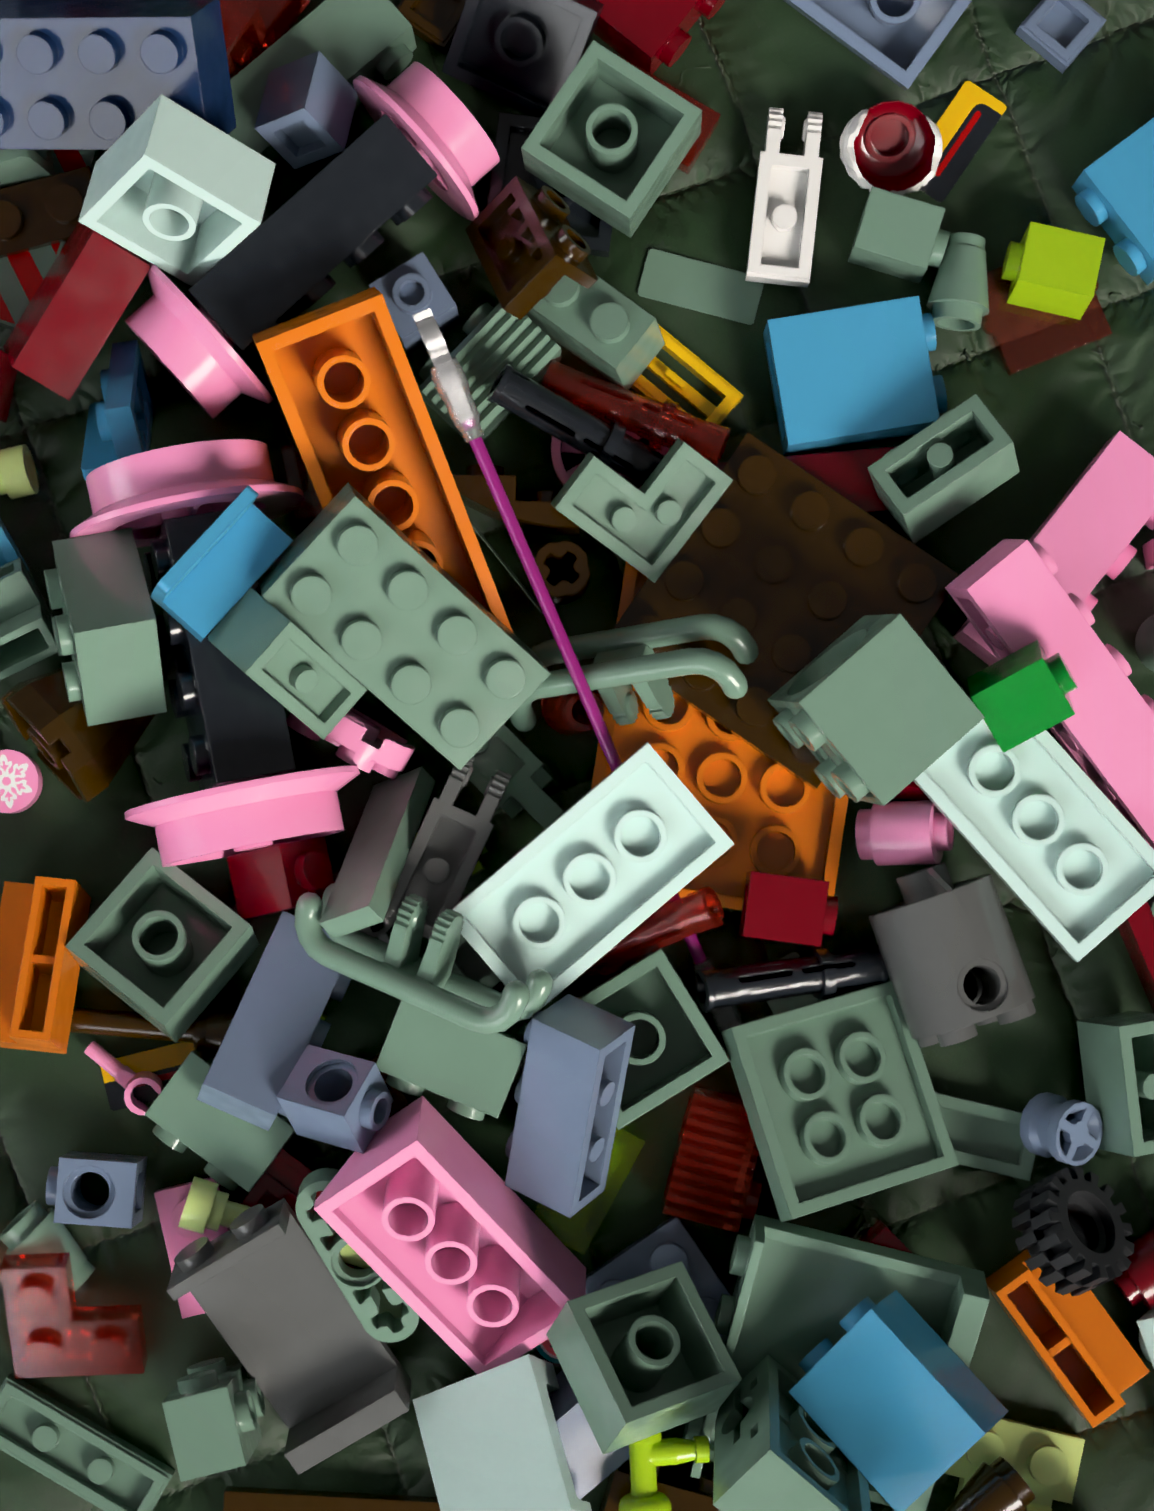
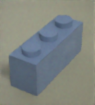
M282 911L197 1097V1100L267 1131H269L278 1113L286 1116L276 1097L307 1045L322 1047L331 1023L320 1019L329 997L341 1002L352 979L322 966L309 957L299 943L294 926L295 916L285 911ZM322 928L323 932H324V933L326 934V936L330 939V937H329L328 934L326 933L325 929Z
M567 994L544 1011L537 1012L532 1017L524 1034V1042L528 1044L524 1071L517 1083L514 1099L518 1103L515 1126L505 1148V1154L509 1158L505 1186L568 1218L575 1215L605 1190L635 1024L570 994Z

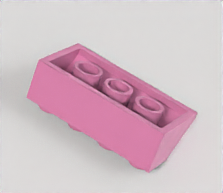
M421 1096L388 1118L384 1127L375 1132L364 1154L354 1151L315 1200L313 1209L476 1374L515 1360L548 1340L546 1334L566 1302L586 1295V1267L511 1188L505 1186V1182L424 1096Z

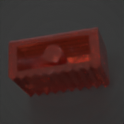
M698 1083L692 1084L660 1206L662 1213L736 1233L739 1231L742 1218L753 1220L762 1187L761 1182L752 1180L759 1151L741 1095Z

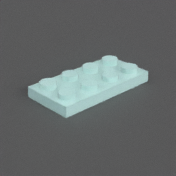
M983 719L913 780L1075 962H1079L1154 896V849L1047 730L1003 753Z
M647 742L454 906L452 910L464 916L461 935L505 986L510 981L526 983L529 974L533 970L542 969L550 973L553 979V987L545 1003L546 1005L731 848L734 842Z

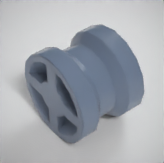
M1050 1092L1040 1093L1033 1097L1024 1108L1020 1120V1137L1024 1147L1030 1153L1046 1158L1054 1157L1059 1162L1073 1166L1085 1164L1095 1155L1103 1135V1122L1100 1113L1092 1104L1075 1099L1068 1101L1065 1097Z

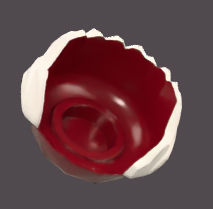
M899 100L878 102L869 109L861 110L848 121L839 142L840 158L848 175L857 182L860 188L869 189V192L872 186L900 195L918 192L921 186L927 185L929 180L934 178L943 153L942 136L938 126L914 105Z

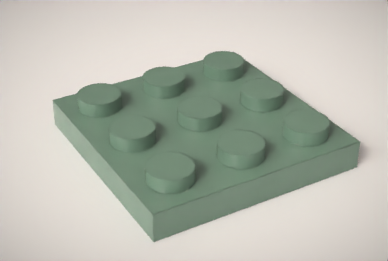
M891 981L731 1027L721 1032L781 1222L799 1218L959 1165L917 1039L911 1038Z

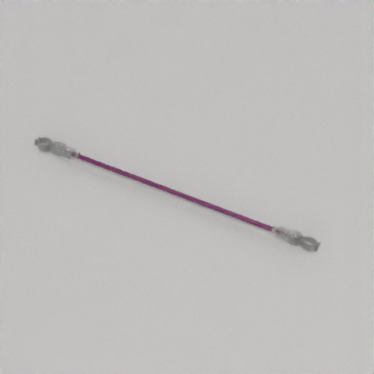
M425 309L412 316L434 365L430 367L431 379L438 395L445 403L454 426L462 433L465 442H469L603 753L613 772L622 764V761L481 437L484 433L480 426V414L470 393L466 375L457 358H451L431 309ZM679 893L675 894L668 900V903L694 960L692 966L695 973L702 969H716L710 957L705 956ZM737 1005L711 1009V1011L706 1012L713 1028L720 1036H722V1031L743 1024Z

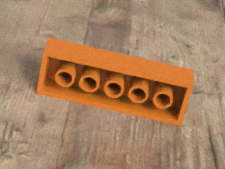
M372 287L253 334L252 338L322 510L349 483L513 633L383 294L375 287Z

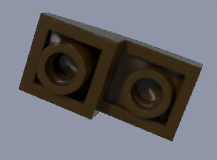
M479 465L467 466L466 475H453L464 504L492 519L504 523ZM494 465L521 528L554 535L579 536L580 527L550 504L559 491H534L529 493V501H517L516 475H504V467Z

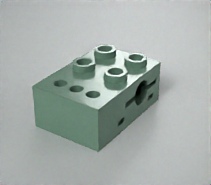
M769 1354L740 1381L718 1410L715 1421L713 1505L720 1511H871L868 1480L791 1396L789 1391L799 1380Z

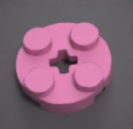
M353 707L324 739L338 746L339 748L335 754L350 765L358 766L360 770L370 773L373 769L391 779H395L398 772L404 770L415 750L414 746L406 744L407 740ZM290 712L286 719L287 725L312 740H320V737Z

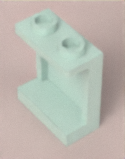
M527 1354L413 1399L440 1511H592L590 1502L580 1500L576 1495L548 1393L560 1389L552 1363Z

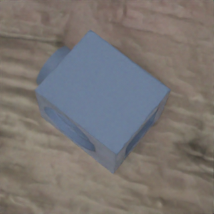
M423 252L368 285L369 289L375 287L383 294L401 344L407 355L424 345L412 315L430 308L441 333L460 323L457 305Z
M309 1044L276 1097L297 1135L364 1154L375 1132L382 1129L390 1115L391 1104L394 1101L375 1062Z
M70 1151L59 1157L58 1166L50 1167L46 1182V1204L55 1205L53 1223L132 1229L143 1219L148 1156ZM86 1172L97 1173L107 1181L109 1185V1198L104 1205L92 1204L83 1197L80 1184Z

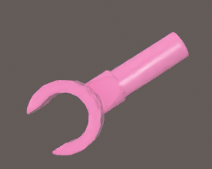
M95 1041L84 1051L88 1057L113 1076L115 1081L125 1089V1104L131 1112L137 1115H144L149 1108L134 1097L132 1092L134 1087L140 1084H148L158 1094L164 1089L162 1080L157 1074L150 1071L135 1073Z

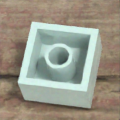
M161 94L95 162L78 222L193 286L261 224L276 163Z

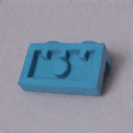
M138 340L112 343L109 369H103L100 372L104 401L94 402L89 405L81 463L84 480H86V476L91 471L102 465L150 450L154 402Z

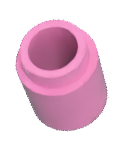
M931 800L888 802L885 806L873 804L872 809H860L857 813L855 824L856 847L861 860H874L877 866L939 864L942 860L943 851H951L953 848L954 827Z

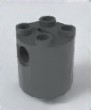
M945 862L923 868L896 879L904 900L903 902L868 916L911 1038L917 1039L920 1048L940 1043L941 1047H946L971 1039L978 1035L975 1024L982 1026L998 1021L999 1025H1004L1036 1013L1032 1001L1035 995L991 874L977 876L953 884Z

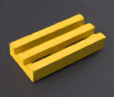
M659 325L665 342L662 349L723 400L716 407L656 356L646 368L707 418L706 421L700 424L642 374L631 388L703 447L733 408L735 409L741 402L744 395Z

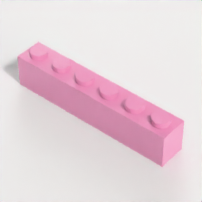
M1003 539L945 588L998 660L1007 657L1038 640L1048 658L1057 653L1062 656L1078 686L1077 689L1069 692L1075 715L1049 729L1068 755L1154 849V700L1145 694H1139L1128 679V676L1132 674V669L1127 660L1112 645H1104L1091 628V625L1095 623V619L1086 604L1075 594H1067L1053 576L1058 569L1049 553L1034 541L1029 543L1025 539Z

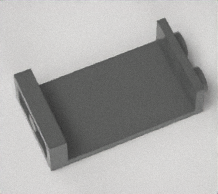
M282 1198L266 1209L262 1204L250 1207L234 1219L229 1227V1231L212 1241H209L207 1237L199 1238L182 1249L174 1259L175 1265L166 1291L173 1301L191 1292L252 1379L256 1378L257 1386L289 1429L284 1455L299 1475L408 1412L412 1380L386 1342L374 1339L365 1331L301 1226L295 1212L286 1199Z

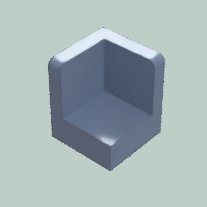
M317 51L278 67L269 73L254 128L294 169H298L345 150L358 95L352 85L320 51Z

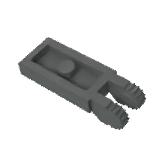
M473 757L461 770L454 766L440 798L434 797L408 853L406 863L385 916L386 920L394 923L399 911L398 908H400L402 901L410 893L426 898L429 908L427 909L428 914L425 917L423 937L430 939L432 936L434 923H436L442 911L452 909L460 902L495 826L491 821L512 776L498 770L496 775L490 778L483 794L485 798L476 816L457 808L454 804L462 788L467 785L474 770L473 763L475 758Z

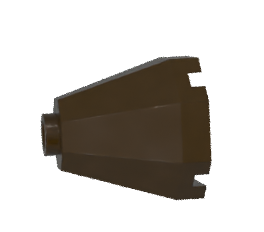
M62 668L19 682L0 697V702L15 728L26 741L29 738L33 741L40 751L37 753V756L48 770L76 799H83L85 802H89L109 786L155 716V714L88 726L82 700L69 702ZM162 669L163 681H165L167 677Z

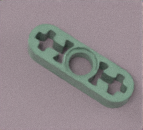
M320 1168L309 1173L300 1184L296 1200V1216L365 1331L371 1337L381 1342L393 1343L406 1339L415 1331L419 1322V1315L384 1280L382 1284L383 1293L392 1305H398L403 1302L402 1314L399 1318H394L389 1311L378 1314L380 1294L375 1285L382 1278L371 1267L354 1269L347 1266L340 1256V1251L347 1243L337 1233L334 1234L332 1227L313 1209L316 1192L323 1191L339 1170Z

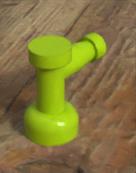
M661 1433L630 1444L631 1492L621 1498L618 1511H672L669 1498L664 1493L657 1491L656 1466L678 1465L690 1461L709 1463L710 1446L708 1436H693V1439L662 1438Z

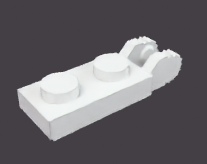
M769 107L764 151H760L745 281L808 288L811 276L823 158L819 157L823 113L808 112L802 130L803 154L793 155L779 153L780 142L785 130L786 118L783 116L784 108Z

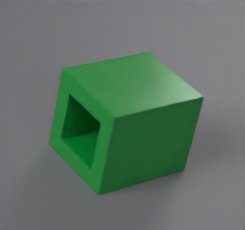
M1038 640L967 678L970 697L985 717L984 721L1003 753L1075 715L1069 692L1078 688L1077 683L1062 656L1057 653L1048 658Z

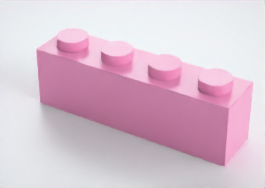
M1117 432L1104 444L1029 540V543L1034 541L1049 553L1058 569L1053 576L1067 594H1075L1086 604L1090 611L1098 602V599L1091 592L1105 574L1114 580L1129 564L1137 552V549L1129 543L1143 525L1147 526L1150 530L1154 529V457L1123 432ZM967 618L953 638L989 666L999 661Z

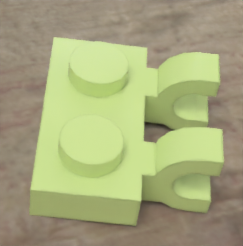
M1002 1418L956 1461L945 1474L960 1477L955 1494L956 1498L982 1462L990 1465L998 1457H1002L1019 1473L1035 1495V1499L1025 1507L1026 1511H1052L1053 1500L1072 1504L1085 1439L1078 1435Z

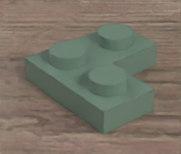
M678 438L640 489L589 452L550 504L655 583L726 491L733 479Z

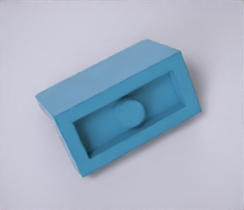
M249 485L162 577L150 596L200 642L293 542L286 533L253 504L259 494Z

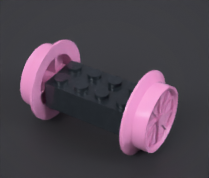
M222 439L179 444L130 455L91 471L86 476V483L93 515L74 527L70 532V538L132 528L136 546H150V552L144 553V567L149 589L153 591L162 577L248 485L259 494L253 504L270 520L298 508L304 503L305 497L302 489L274 481L268 446L261 441ZM257 580L251 588L261 596ZM163 609V615L156 617L161 651L163 655L173 653L176 667V679L169 680L171 705L176 719L186 717L189 732L188 743L181 745L184 770L188 782L198 781L200 791L155 801L124 812L125 820L155 828L162 867L226 858L278 843L323 837L344 831L337 791L360 774L358 766H337L290 773L296 769L283 705L208 640L209 634L200 642Z

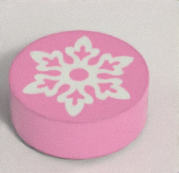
M0 750V812L7 814L23 812L30 808L41 794L43 787L42 772L34 759L27 754L15 750Z

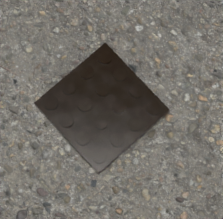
M747 432L722 469L726 475L733 479L732 483L655 583L649 578L646 580L613 629L696 614H718L732 618L744 626L756 641L759 651L756 660L750 664L739 663L727 646L714 640H699L653 648V651L656 654L686 648H706L722 653L734 661L746 677L748 683L746 694L739 699L727 697L716 681L704 675H685L668 678L669 686H671L673 694L813 789H817L821 781L815 774L814 769L820 764L805 744L797 749L781 734L773 722V718L779 713L767 699L864 615L901 614L920 637L948 596L949 592L945 587L956 579L959 574Z

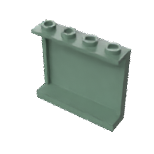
M755 1214L749 1237L737 1235L731 1256L729 1273L738 1275L733 1296L721 1294L714 1325L718 1333L722 1334L721 1339L742 1379L769 1354L794 1377L800 1380L806 1373L798 1364L825 1338H828L835 1345L847 1333L839 1323L857 1304L867 1296L875 1304H878L893 1291L897 1290L969 1368L990 1298L984 1271ZM718 1410L685 1423L682 1437L683 1439H693V1436L707 1435L711 1462H714L715 1421ZM691 1461L690 1477L699 1479L704 1463ZM868 1482L870 1502L890 1506ZM934 1483L905 1511H926Z

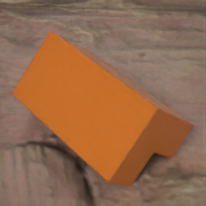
M35 876L34 884L4 881L0 904L1 1048L59 1054L67 1053L80 966L65 946L88 921L91 897L76 880Z
M1026 1249L986 1278L987 1288L1076 1411L1094 1428L1126 1405L1120 1394L1150 1371L1091 1290L1078 1296H1071V1292L1065 1295L1056 1293L1055 1283L1046 1287L1039 1281L1042 1270L1038 1267L1030 1271L1024 1262L1031 1257Z

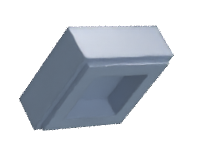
M1041 0L1021 23L1015 34L1063 74L1101 30L1107 20L1083 0Z

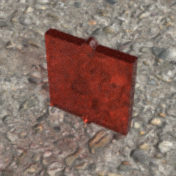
M1002 267L987 272L989 314L984 316L986 323L983 326V331L988 335L992 334L1009 376L1112 334L1096 293H1094V297L1083 316L1078 320L1008 304L1007 298L1011 281L1001 279ZM1098 282L1096 283L1095 292L1097 291V289H1098V287H1099Z

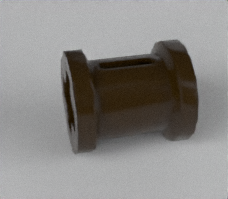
M565 540L559 543H548L538 551L535 562L553 603L568 604L578 600L585 593L589 585L590 570L587 554L579 545ZM567 559L573 561V576L577 581L571 584L568 581L562 580L556 587L549 583L551 573L547 565L551 561L557 565H562Z

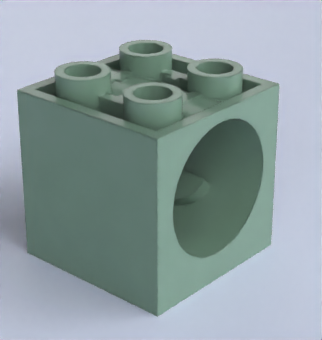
M901 614L864 615L767 699L779 713L773 718L777 729L795 748L799 749L805 744L820 763L814 769L815 774L833 795L840 799L846 794L848 798H851L856 803L864 801L882 806L890 802L985 718Z

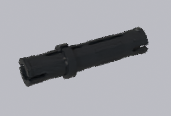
M508 363L504 365L497 375L487 395V401L498 404L585 455L589 452L615 472L640 486L645 483L665 456L626 434V426L617 420H612L610 423L605 422L567 400L564 396L553 392L513 369V366Z
M878 944L837 952H830L826 947L810 949L807 955L802 957L757 962L713 970H698L694 976V991L698 1006L703 1012H707L716 1008L767 1002L813 994L817 999L834 997L837 990L886 983L889 973Z

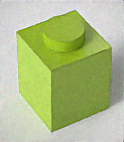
M1030 221L1021 242L1010 241L1001 272V279L1011 281L1006 303L1080 320L1094 297L1106 238Z

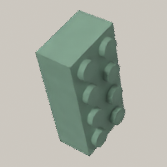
M349 483L341 489L258 579L261 594L269 603L459 770L468 763L550 675V672L537 654Z

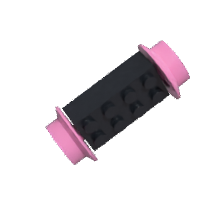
M413 62L388 86H383L361 75L353 80V87L361 103L375 123L196 282L185 295L156 265L149 262L151 268L147 274L153 296L131 314L125 322L212 419L241 393L267 404L274 400L266 387L236 352L243 351L249 345L257 353L258 350L252 338L253 334L283 323L284 321L280 316L295 303L302 310L308 309L336 284L328 273L342 261L349 268L358 265L385 240L377 230L386 221L391 219L396 226L400 225L413 216L433 197L425 186L428 185L449 207L465 219L473 221L479 216L472 186L500 162L499 155L486 132L466 106L441 79L421 63Z

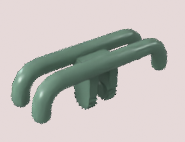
M696 614L568 636L578 661L595 658L593 664L581 666L591 691L598 690L609 713L613 715V720L615 719L616 724L619 723V725L633 724L638 719V698L635 696V691L633 692L632 685L646 708L649 709V714H652V718H655V720L672 717V713H674V692H672L671 686H669L668 678L685 675H704L716 681L724 694L731 699L743 697L748 690L747 679L734 661L722 653L706 648H686L655 654L653 648L699 640H714L727 646L734 658L741 664L753 663L759 654L756 641L744 626L732 618L718 614ZM555 639L541 642L530 648L539 656L546 668L551 665L565 663ZM567 668L549 671V677L510 717L513 726L517 730L527 732L536 725L537 717L532 707L533 701L578 693Z
M335 883L326 887L322 900L316 893L307 892L301 895L296 903L294 926L299 943L309 957L324 967L470 1031L483 1034L506 1031L517 1021L529 1019L541 1010L551 993L553 979L549 972L542 969L533 970L529 974L526 983L510 981L505 986L503 992L453 972L452 968L461 938L460 934L463 929L464 916L452 909H445L438 916L436 923H434L432 936L429 939L424 957H419L426 921L425 917L428 914L427 909L429 906H427L428 901H426V898L414 893L406 896L400 908H398L399 911L392 928L389 944L359 930L333 938L326 931L330 939L326 936L319 922Z

